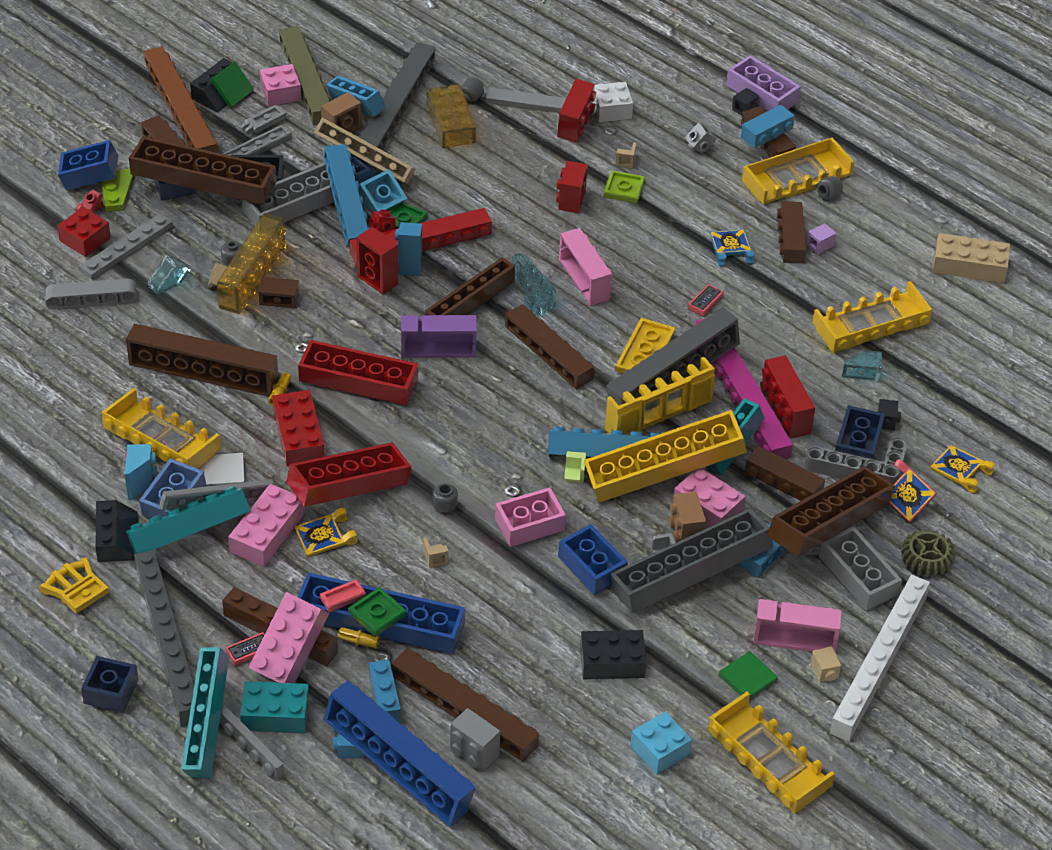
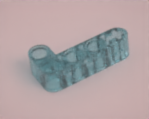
M518 253L513 255L512 264L515 265V278L528 292L524 297V306L530 309L536 316L556 307V289L525 254Z

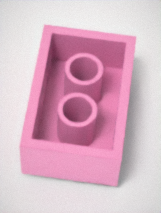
M702 468L694 470L674 489V494L697 491L708 527L737 515L744 510L745 495Z
M550 487L495 503V520L510 547L565 531L566 514Z

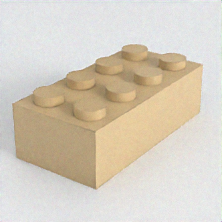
M938 233L933 273L1004 283L1008 269L1010 244Z

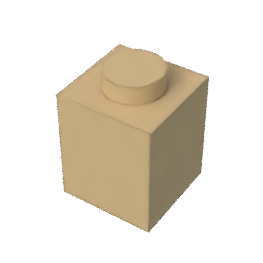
M833 647L813 650L810 664L819 682L832 681L839 678L841 664Z

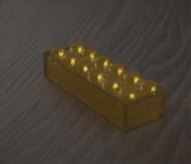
M267 213L262 215L217 281L219 309L240 314L243 308L247 307L249 299L255 295L257 287L261 284L262 277H265L270 272L272 264L278 260L280 252L286 248L287 240H285L286 227L284 226V218Z

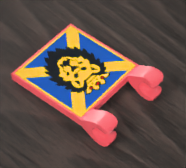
M898 459L895 462V466L904 474L895 482V488L889 503L911 523L937 493L905 462Z

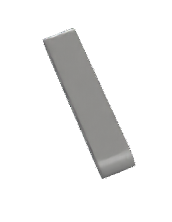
M132 279L51 284L45 290L46 306L51 309L132 303L137 298L136 283Z

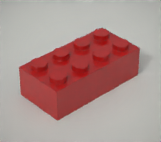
M784 355L765 360L760 387L762 392H765L769 405H772L775 415L777 419H780L784 431L787 432L790 439L811 434L815 406L787 356Z
M305 390L272 395L273 412L286 466L296 462L325 457L324 442L311 391Z

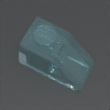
M166 255L147 282V285L156 294L160 295L180 285L191 269L181 259Z
M863 350L844 361L842 377L879 381L882 368V352Z

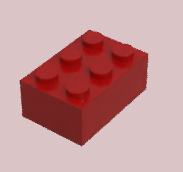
M575 79L559 113L557 137L577 143L579 136H583L584 126L588 125L590 113L594 112L596 105L593 103L597 94L594 91L595 84Z
M371 227L356 237L357 277L384 295L398 285V244L382 232Z

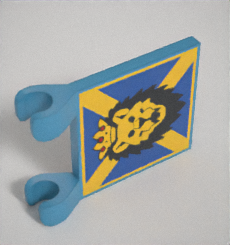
M744 229L709 232L717 256L718 266L726 265V255L745 254L746 263H754V251L750 247Z

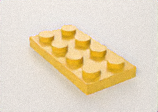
M640 318L615 365V371L624 374L625 371L630 370L639 364L640 361L645 360L655 351L666 346L675 334V327Z

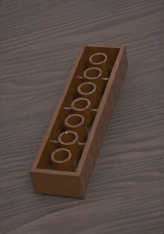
M142 136L129 157L131 175L263 205L276 184V166L144 136Z
M135 323L126 338L130 366L267 397L271 395L273 385L277 384L279 380L277 355Z
M863 466L773 516L767 536L799 557L889 505L895 485Z

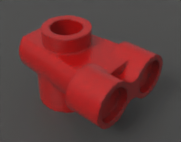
M92 189L91 192L85 195L83 202L79 203L74 210L78 211L84 207L96 214L95 211L103 207V195Z

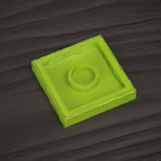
M611 170L603 197L637 204L645 182V176Z

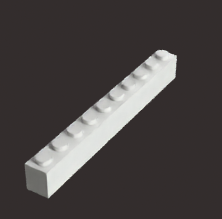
M911 575L836 711L832 719L830 734L848 742L851 740L927 598L929 581Z

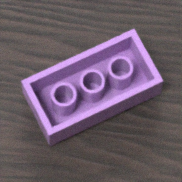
M751 55L728 69L726 85L738 93L745 88L755 92L759 97L754 103L766 111L779 105L784 106L788 110L799 102L800 85Z

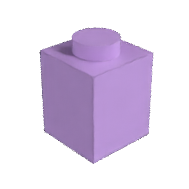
M820 225L808 232L807 245L817 254H820L835 246L836 233L828 225Z

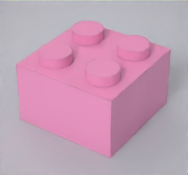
M293 64L260 70V86L268 106L301 101V85Z

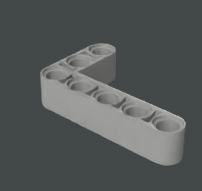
M893 437L889 443L885 462L813 446L806 451L804 466L810 472L840 479L865 466L894 485L901 474V470L895 466V462L898 459L904 462L907 441L902 437Z

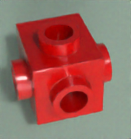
M388 210L373 211L372 217L369 220V226L380 232L394 230L396 218Z

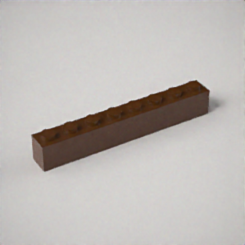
M406 648L391 663L393 678L451 716L457 718L468 708L500 730V748L520 761L524 762L539 746V733L536 729L527 726L516 716H512L504 711L501 706L493 704L484 695L470 689L468 685L462 684L451 674L445 673L434 663L422 658L417 652Z

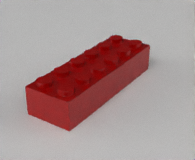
M310 340L298 364V374L300 382L407 405L418 381V363Z
M391 442L292 463L289 466L286 483L302 505L308 507L406 485L412 466L395 444Z

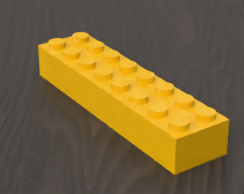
M729 410L584 460L597 501L600 503L747 453L733 411Z

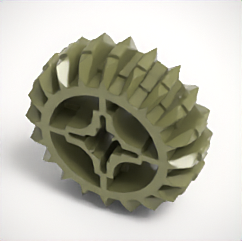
M921 529L919 533L914 531L912 535L908 534L901 548L902 562L905 563L906 568H911V573L916 571L919 576L925 574L926 577L932 575L935 578L937 574L942 576L944 572H948L954 564L956 555L954 544H951L950 538L945 539V534L939 535L938 531L934 533L930 529L927 532Z

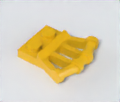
M87 557L81 558V561L74 563H65L60 570L51 572V576L38 588L44 595L60 598L63 604L67 605L76 614L109 593L108 586L92 572ZM84 568L87 576L83 578L76 570ZM70 575L76 583L71 585L64 576ZM55 582L59 583L65 590L53 587Z

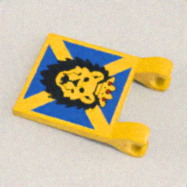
M950 445L930 466V469L963 485L970 493H975L978 489L976 487L978 481L970 477L979 468L986 475L991 476L994 473L993 468L995 464L992 461H983Z
M339 508L330 515L294 526L306 557L343 545L357 544V534L354 530L348 531L341 536L336 522H345L348 519L345 508Z

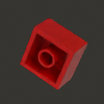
M567 161L565 168L562 167L561 179H558L557 189H559L556 197V202L559 203L558 210L573 213L580 212L586 193L588 164Z
M84 207L57 225L59 241L84 257L111 238L109 222Z

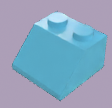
M389 169L359 184V196L363 198V205L371 211L380 212L381 209L387 210L407 200L406 195Z
M151 444L127 445L125 481L128 500H133L146 491L153 482L154 477H157V466H154L156 464V453L152 452Z

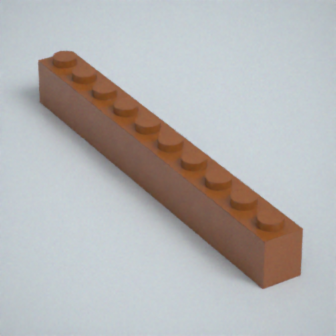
M163 46L145 50V65L188 146L217 153V150H219L218 142L213 139L212 131L208 130L207 122L202 119L201 111L197 110L196 102L192 100L190 91L186 90L185 82L181 81L180 72L176 71L175 63L171 62L169 52H166Z

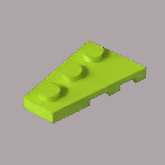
M130 168L116 170L115 178L101 181L106 212L124 210L128 191L132 185V178L135 176L130 174Z

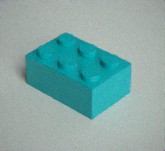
M245 681L240 713L241 722L250 731L305 733L309 706L308 684Z

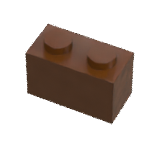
M262 277L259 288V305L296 309L299 296V280Z

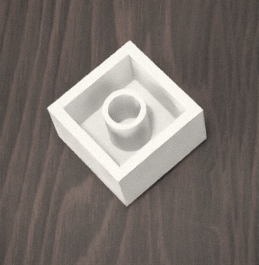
M626 82L595 85L594 91L597 94L593 103L596 104L595 112L599 122L632 119L633 101Z

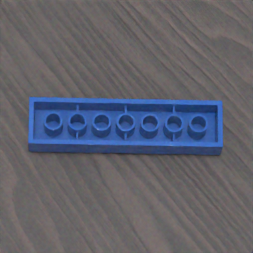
M308 572L298 598L328 612L320 599V593L346 584L349 581ZM360 584L366 592V596L377 589L376 587ZM383 589L407 611V616L379 634L380 638L446 653H455L465 625V607ZM356 602L328 612L329 615L324 625L336 628L343 627L355 631L362 630L363 633L371 634L348 613V608Z
M349 680L331 693L324 716L325 722L449 827L467 813L476 788L470 780L463 777L453 766L444 761L436 752L426 746L421 739L414 736L405 726L395 720L390 713L383 710L373 699H370L359 687L352 684Z

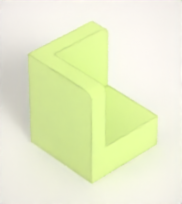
M567 451L565 482L584 483V460H586V453Z

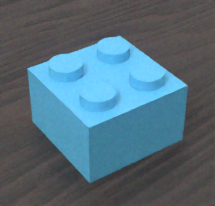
M666 711L632 731L631 747L656 775L686 758L691 753L692 739Z

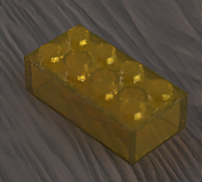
M460 84L427 89V107L442 148L476 143V126Z

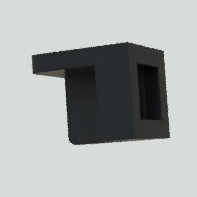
M745 88L733 96L732 110L742 116L744 111L750 110V104L757 100L759 95Z

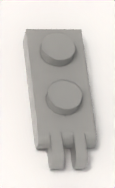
M275 104L246 119L241 125V129L247 134L258 133L286 119V113Z

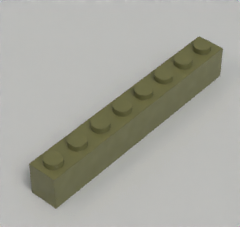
M298 26L279 29L280 45L288 65L293 64L301 85V97L312 124L318 125L321 120V106L330 102V96L326 94V87L322 83L321 74L317 73L316 62L313 63L312 52L309 53V45L305 42L304 33L300 31Z

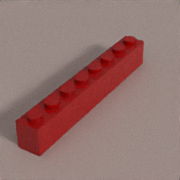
M485 208L419 223L422 224V251L492 234V220ZM396 229L382 232L389 239L398 243V240H395ZM356 239L350 240V255L357 267Z

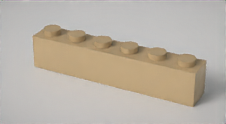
M323 117L314 131L315 134L335 145L346 144L347 150L353 155L382 171L389 169L395 178L406 184L409 183L416 170Z

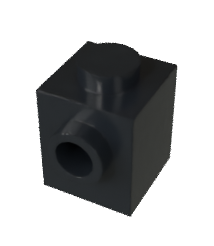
M879 399L877 412L885 414L882 429L895 430L896 423H900L901 412H898V401Z

